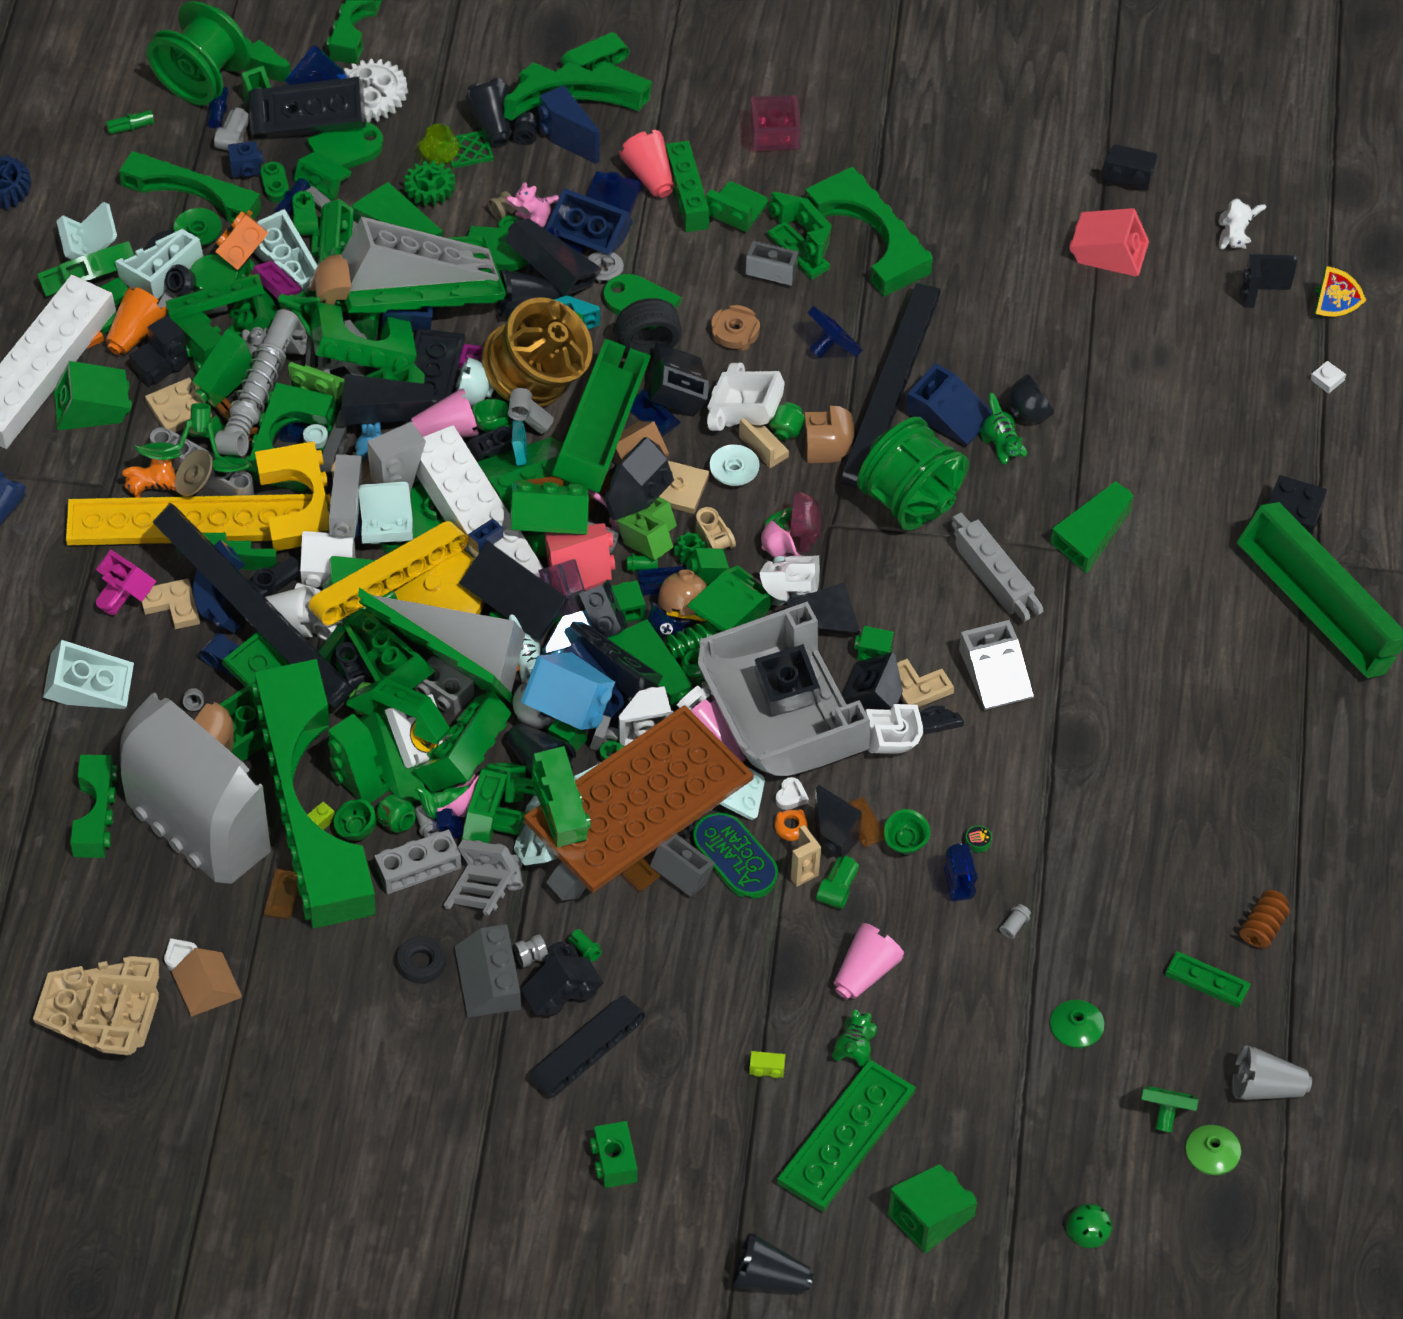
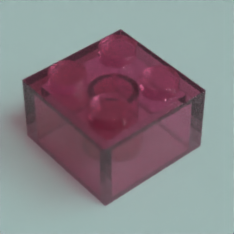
M798 95L751 97L750 120L753 151L800 149L801 123Z

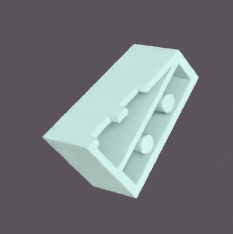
M181 229L156 241L155 246L145 251L141 248L135 251L136 255L126 260L121 258L116 260L115 263L118 276L124 284L129 287L131 286L132 289L135 287L141 288L158 299L167 289L165 286V276L171 266L181 264L190 269L196 260L203 257L200 239Z

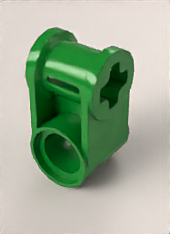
M307 191L297 192L292 200L294 226L301 237L311 236L313 232L319 231L314 197Z

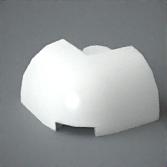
M819 556L784 557V562L775 564L768 561L760 571V578L764 589L769 595L783 601H787L791 593L801 595L816 592L819 586Z
M893 704L890 710H865L870 720V749H868L870 753L899 754L908 752L918 744L923 735V725L918 705Z

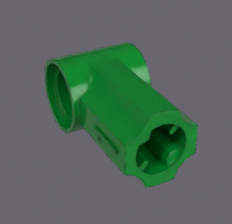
M838 857L828 878L823 879L816 900L842 910L848 899L850 886L859 870V864L851 857Z

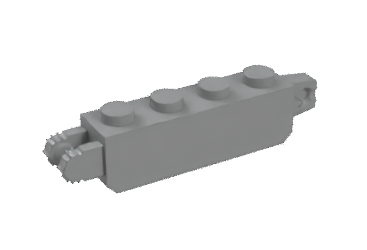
M962 513L953 516L952 526L955 529L954 535L956 536L958 552L1007 613H1016L1025 622L1030 619V613L1026 607L1029 606L1037 615L1044 612L1042 604L1034 595V587L979 519L971 523Z

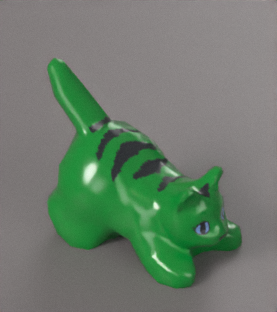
M990 393L989 405L992 413L980 426L979 433L983 442L986 444L994 443L998 461L1006 465L1009 457H1026L1028 452L1022 444L1023 438H1018L1015 431L1014 419L1009 413L1001 410L995 394Z
M855 1009L852 1011L851 1017L845 1019L843 1034L837 1038L832 1050L834 1060L841 1061L845 1057L855 1059L859 1067H864L871 1060L870 1040L877 1033V1025L871 1023L870 1013L859 1012Z

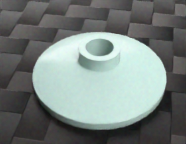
M727 445L721 447L712 455L710 471L723 484L731 486L744 485L757 476L759 459L751 449L745 446Z

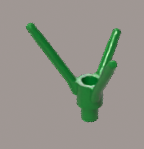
M281 293L278 303L286 305V308L291 309V312L297 315L306 332L313 340L312 329L301 315L305 304H317L321 298L298 297L292 294L288 296ZM336 300L335 304H340V301Z

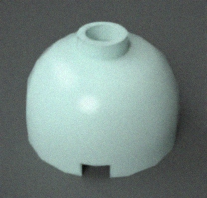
M467 357V361L464 362L456 387L457 390L464 388L466 394L461 396L466 398L470 406L473 407L474 404L484 400L485 397L490 398L494 388L486 377L482 363Z

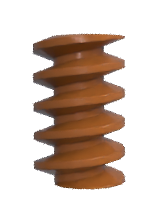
M1274 890L1264 891L1239 931L1242 939L1258 948L1268 949L1271 946L1270 941L1275 939L1276 933L1280 931V926L1285 923V918L1290 915V910L1287 907V898Z

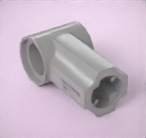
M235 108L230 111L223 128L219 127L216 132L215 148L228 151V144L243 142V134L250 121V115L244 109Z
M524 388L514 389L510 394L508 414L510 418L516 421H524L541 434L548 431L549 427L553 424L554 417L532 400L533 396L529 390Z

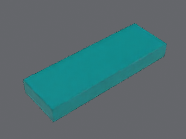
M513 420L512 445L517 466L524 465L527 462V437L523 421Z

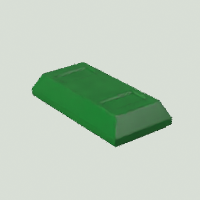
M498 807L493 822V831L518 836L524 823V815L527 812Z

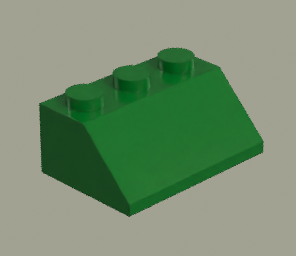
M526 480L518 481V483L512 482L509 508L511 530L587 535L588 488L580 484L560 486L554 482H545L543 484H533Z

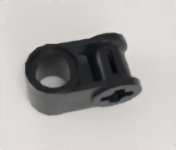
M501 426L471 438L467 443V447L474 454L476 462L513 450L512 429L508 426Z
M348 642L340 644L336 649L335 669L354 689H357L362 682L374 683V677L356 646ZM342 657H349L351 660L347 661L342 659Z

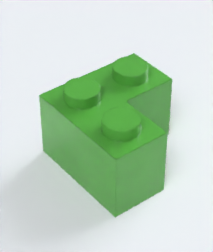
M658 497L649 508L616 520L623 543L653 560L662 557L673 548L669 531L675 528L677 524L670 502L661 497Z

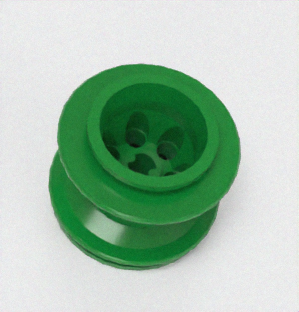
M189 1L184 3L178 12V21L182 32L178 33L171 30L156 32L147 46L146 55L151 69L167 89L191 104L207 105L222 94L223 80L219 70L223 69L231 72L244 70L250 62V51L243 32L229 15L214 6L202 2Z

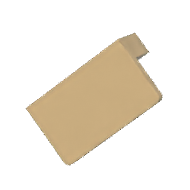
M745 418L740 420L739 438L769 469L789 457V450L764 425H752Z
M805 825L799 827L798 848L793 850L791 880L796 887L819 876L821 846Z

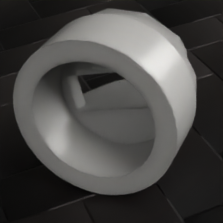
M197 688L188 689L183 696L185 708L191 711L202 708L204 695L201 690ZM192 695H196V703H193Z

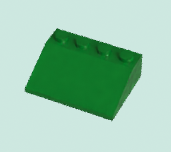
M549 437L528 444L527 462L524 465L517 466L514 450L477 463L509 512L512 482L554 477L552 473L564 443ZM563 480V486L574 484L569 481Z

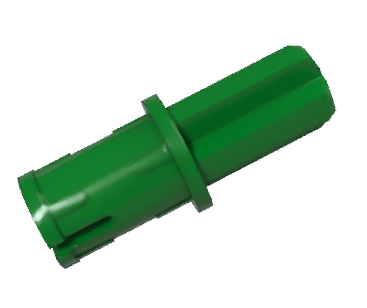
M151 110L132 115L127 113L125 117L107 121L106 127L110 134L130 129L134 131L135 128L153 125L154 119Z

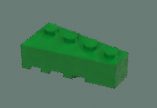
M493 691L475 697L456 719L458 724L452 726L450 732L443 738L445 741L436 748L433 747L427 753L429 760L424 764H418L413 771L432 793L458 783H467L473 777L475 768L484 761L486 751L495 744V738L498 733L507 726L506 721L512 713Z

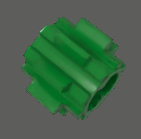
M686 532L685 535L676 538L674 555H677L680 562L685 564L695 548H705V542H702L698 534Z

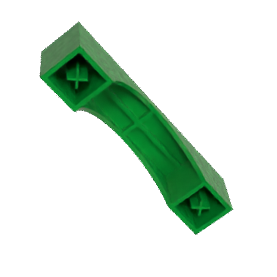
M317 659L256 671L255 682H251L254 707L258 712L260 732L263 733L265 753L269 758L271 778H274L275 795L277 802L280 804L281 820L286 829V841L288 849L291 850V861L294 873L296 872L299 895L302 896L303 900L302 906L305 920H311L312 928L314 929L374 916L375 893L363 846L340 840L321 829L306 814L293 788L296 768L309 745L329 728L328 703Z

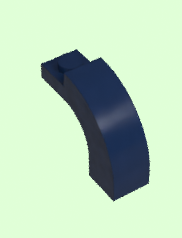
M219 540L214 545L238 570L245 565L233 547L222 540ZM197 569L193 593L198 611L220 629L226 628L235 633L241 625L228 609L225 596Z

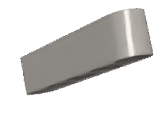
M156 428L150 434L151 443L166 442L177 445L182 436L167 428ZM186 439L183 448L179 450L181 451V456L170 460L172 461V467L178 470L182 461L196 450H205L211 455L212 460L216 459L213 453ZM212 468L211 474L205 483V486L223 496L254 495L252 476L244 470L220 472Z

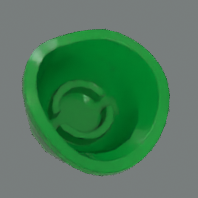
M901 809L893 813L886 821L884 836L890 848L898 853L907 855L919 851L928 843L931 830L929 823L920 813L911 809Z

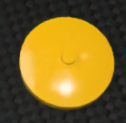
M461 551L394 589L397 600L480 615L485 602L459 584L475 558L466 551Z

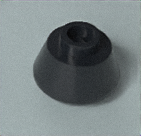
M176 264L167 271L165 286L172 296H184L194 290L196 276L184 265Z

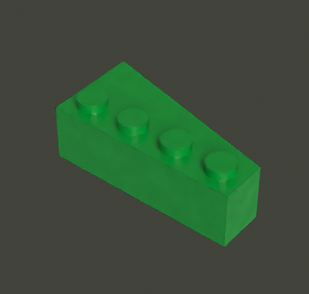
M363 607L342 622L376 682L387 678L413 689L435 672L419 654L382 625Z

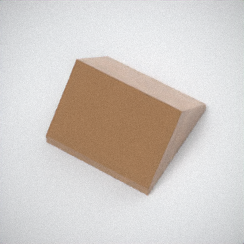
M639 421L623 430L612 461L618 465L643 437H648L659 444L665 456H669V452L655 422Z
M194 948L172 970L173 978L191 1017L242 998L222 952Z

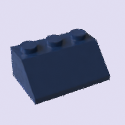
M564 188L545 230L555 236L610 256L624 243L633 220L628 211Z

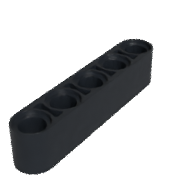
M627 996L619 997L539 1064L532 1072L530 1080L549 1098L557 1096L634 1031L644 1020L645 1012Z

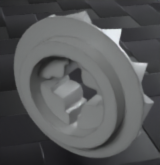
M595 252L588 257L589 260L600 268L601 263L608 268L607 271L601 268L602 271L596 278L599 283L602 280L609 281L623 273V261L616 253H612L609 256L601 252Z

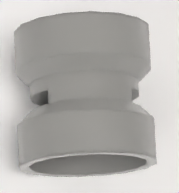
M540 934L532 936L529 941L524 942L521 940L514 943V951L522 968L530 966L534 961L542 962L546 960L544 956L548 954V951Z

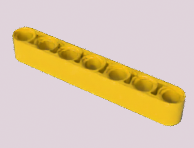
M443 522L315 594L310 599L308 608L323 624L332 625L364 607L359 603V588L371 595L382 597L463 551L468 544V537L453 522Z

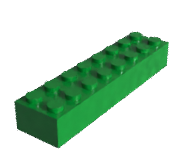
M606 338L552 473L553 476L564 481L580 484L583 487H587L588 490L598 493L604 482L651 357L648 354L630 348L624 367L621 369L618 366L626 346Z
M1280 502L1261 505L1240 536L1237 544L1366 678L1385 675L1397 657L1395 655L1400 654L1403 650V628Z

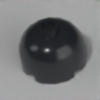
M1029 374L1018 379L1011 387L1009 399L1012 405L1008 408L1016 419L1021 417L1028 423H1040L1054 414V410Z

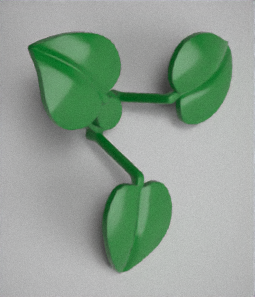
M205 403L191 405L190 419L186 420V427L179 444L156 442L143 446L135 445V449L146 457L157 460H169L181 456V451L179 450L183 448L188 434L194 437L210 438L214 458L216 459L212 460V468L214 470L236 472L252 467L249 461L241 457L231 455L222 457L218 454L215 437L226 426L221 423L216 415L211 418V406Z

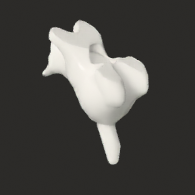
M1240 199L1232 200L1228 204V210H1225L1219 218V225L1225 226L1220 236L1219 248L1225 249L1229 244L1232 248L1242 247L1246 249L1245 243H1250L1251 239L1245 235V229L1252 218L1265 210L1266 206L1257 205L1251 210L1250 206L1242 203Z

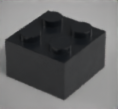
M1279 475L1269 504L1280 502L1313 536L1324 506L1327 489Z
M804 644L755 659V674L771 717L821 702L820 685Z

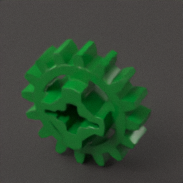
M425 160L422 166L417 163L414 164L415 170L408 169V175L404 176L405 192H408L409 199L415 197L416 204L423 201L424 206H427L428 202H432L436 206L438 200L445 203V196L451 198L452 191H455V175L452 174L451 168L445 169L444 163L438 166L435 160L431 164H428Z

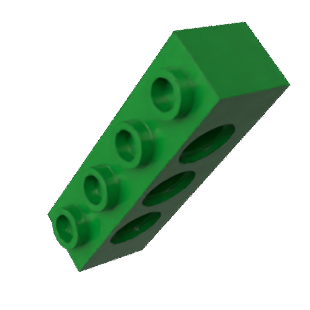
M689 140L666 144V151L675 185L673 191L685 232L709 229V207Z

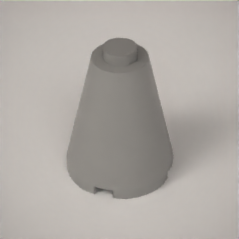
M1245 1045L1238 1053L1235 1065L1240 1067L1238 1074H1233L1232 1090L1235 1098L1241 1100L1303 1097L1306 1092L1310 1091L1312 1077L1309 1076L1307 1070L1253 1046Z

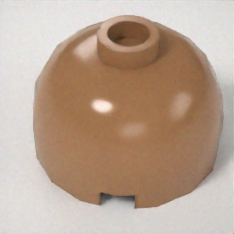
M680 570L678 573L668 576L662 582L658 595V605L672 613L673 608L680 610V615H696L687 606L707 585L693 571Z

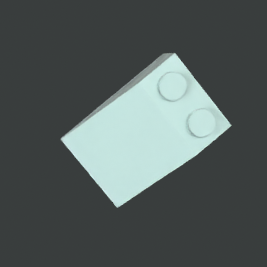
M61 640L50 656L43 698L66 705L125 709L127 707L134 663Z

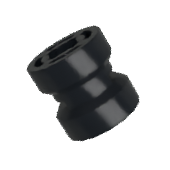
M523 112L515 118L513 139L518 144L530 145L536 141L538 118L532 113Z

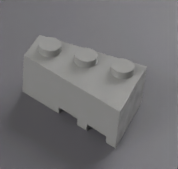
M412 422L367 441L371 484L407 482L411 492L426 440Z

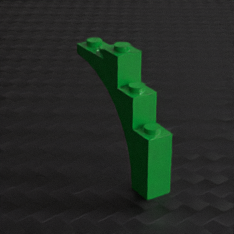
M605 61L592 71L567 62L556 72L532 62L526 69L520 72L518 78L520 83L517 88L505 97L503 103L505 107L504 117L513 120L523 112L539 106L540 95L563 85L575 100L604 101L639 111L650 101L652 81Z

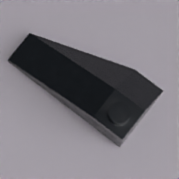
M576 621L571 623V628L609 678L615 682V686L625 693V699L631 702L638 691L650 687L657 688L663 677L661 674L586 623Z

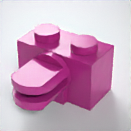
M110 550L96 569L103 575L102 579L108 583L96 599V605L108 615H115L130 595L142 602L157 581L113 550Z

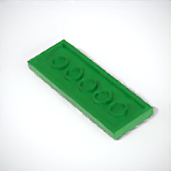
M869 1060L778 1177L777 1184L824 1213L914 1095L916 1087L874 1061Z

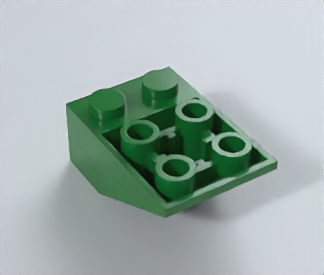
M737 565L721 573L689 602L687 607L692 609L698 617L712 623L718 631L723 632L765 617L774 597L768 594L761 581Z

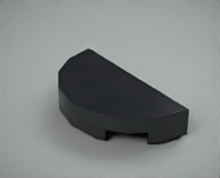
M930 706L923 709L920 714L923 735L964 726V720L960 714L945 709V706Z

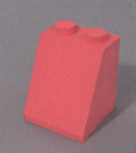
M1135 208L1081 212L1079 222L1075 226L1074 237L1070 241V251L1074 254L1079 264L1131 276H1139L1149 240Z
M605 523L588 525L587 535L545 532L548 576L552 580L551 586L563 595H568L604 580H612L611 570H615L614 555H610L609 547H613L612 532H607Z

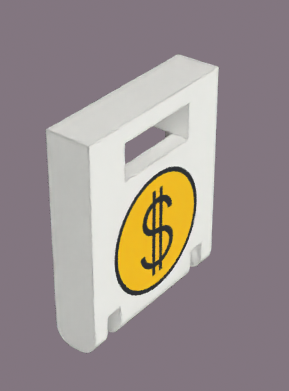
M428 695L436 705L433 695ZM392 707L385 710L406 768L426 763L429 760L427 753L433 747L436 748L445 741L442 739L436 745L415 736V717L407 719L405 713Z

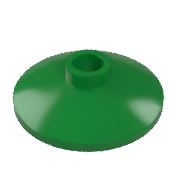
M193 208L184 211L177 217L174 223V232L183 229L199 238L202 246L217 239L222 230V223L215 212L205 208Z
M1069 1000L1061 1003L1054 1009L1050 1019V1028L1054 1037L1062 1044L1072 1048H1086L1095 1044L1101 1038L1104 1031V1019L1101 1012L1091 1003L1083 1000ZM1074 1018H1080L1082 1021H1076Z

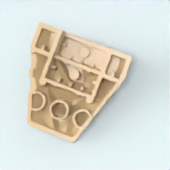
M131 956L123 958V963L108 965L107 961L98 963V968L83 970L82 966L50 972L47 975L33 1020L41 1026L103 1053L131 1055L136 1051L137 1047L144 1046L159 999V993L156 988L159 979V961L157 958Z

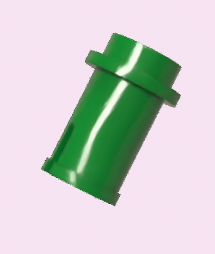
M632 553L631 556L626 557L627 571H632V573L646 570L657 571L658 558L653 560L647 556H635Z
M577 929L571 934L575 939L569 937V943L573 944L583 954L582 958H589L591 962H594L601 956L602 950L600 945L593 943L581 929Z

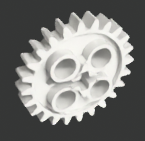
M370 59L368 64L361 60L360 66L353 63V69L344 68L345 75L338 74V79L360 77L362 80L367 123L373 117L376 121H379V116L381 115L388 118L387 112L396 113L395 106L402 107L401 101L406 100L405 94L408 93L406 78L403 75V71L398 70L397 65L391 66L390 61L383 65L382 59L377 63Z

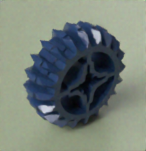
M8 154L5 157L0 155V209L6 208L9 210L11 205L17 207L18 201L24 202L25 196L29 195L32 183L30 172L24 162H20L17 157L11 159Z

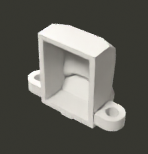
M731 363L727 372H722L717 385L713 388L712 397L707 407L709 410L707 419L709 429L711 431H722L724 426L731 427L737 425L743 418L752 425L768 424L774 417L783 396L785 382L780 371L745 372L743 363Z

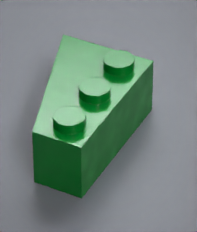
M203 312L173 320L184 332L187 358H191L194 361L197 372L222 337L219 334L221 332L218 326L212 327L209 324L211 322L210 318Z
M354 713L328 730V746L331 754L329 757L332 764L331 775L334 781L339 785L342 783L356 799H364L370 804L389 791L388 785L383 783L379 776L383 773L382 767L380 765L376 767L373 758L378 754L370 730Z
M565 746L535 753L533 758L532 785L556 848L587 840L591 821L588 813H584L582 797L577 789Z

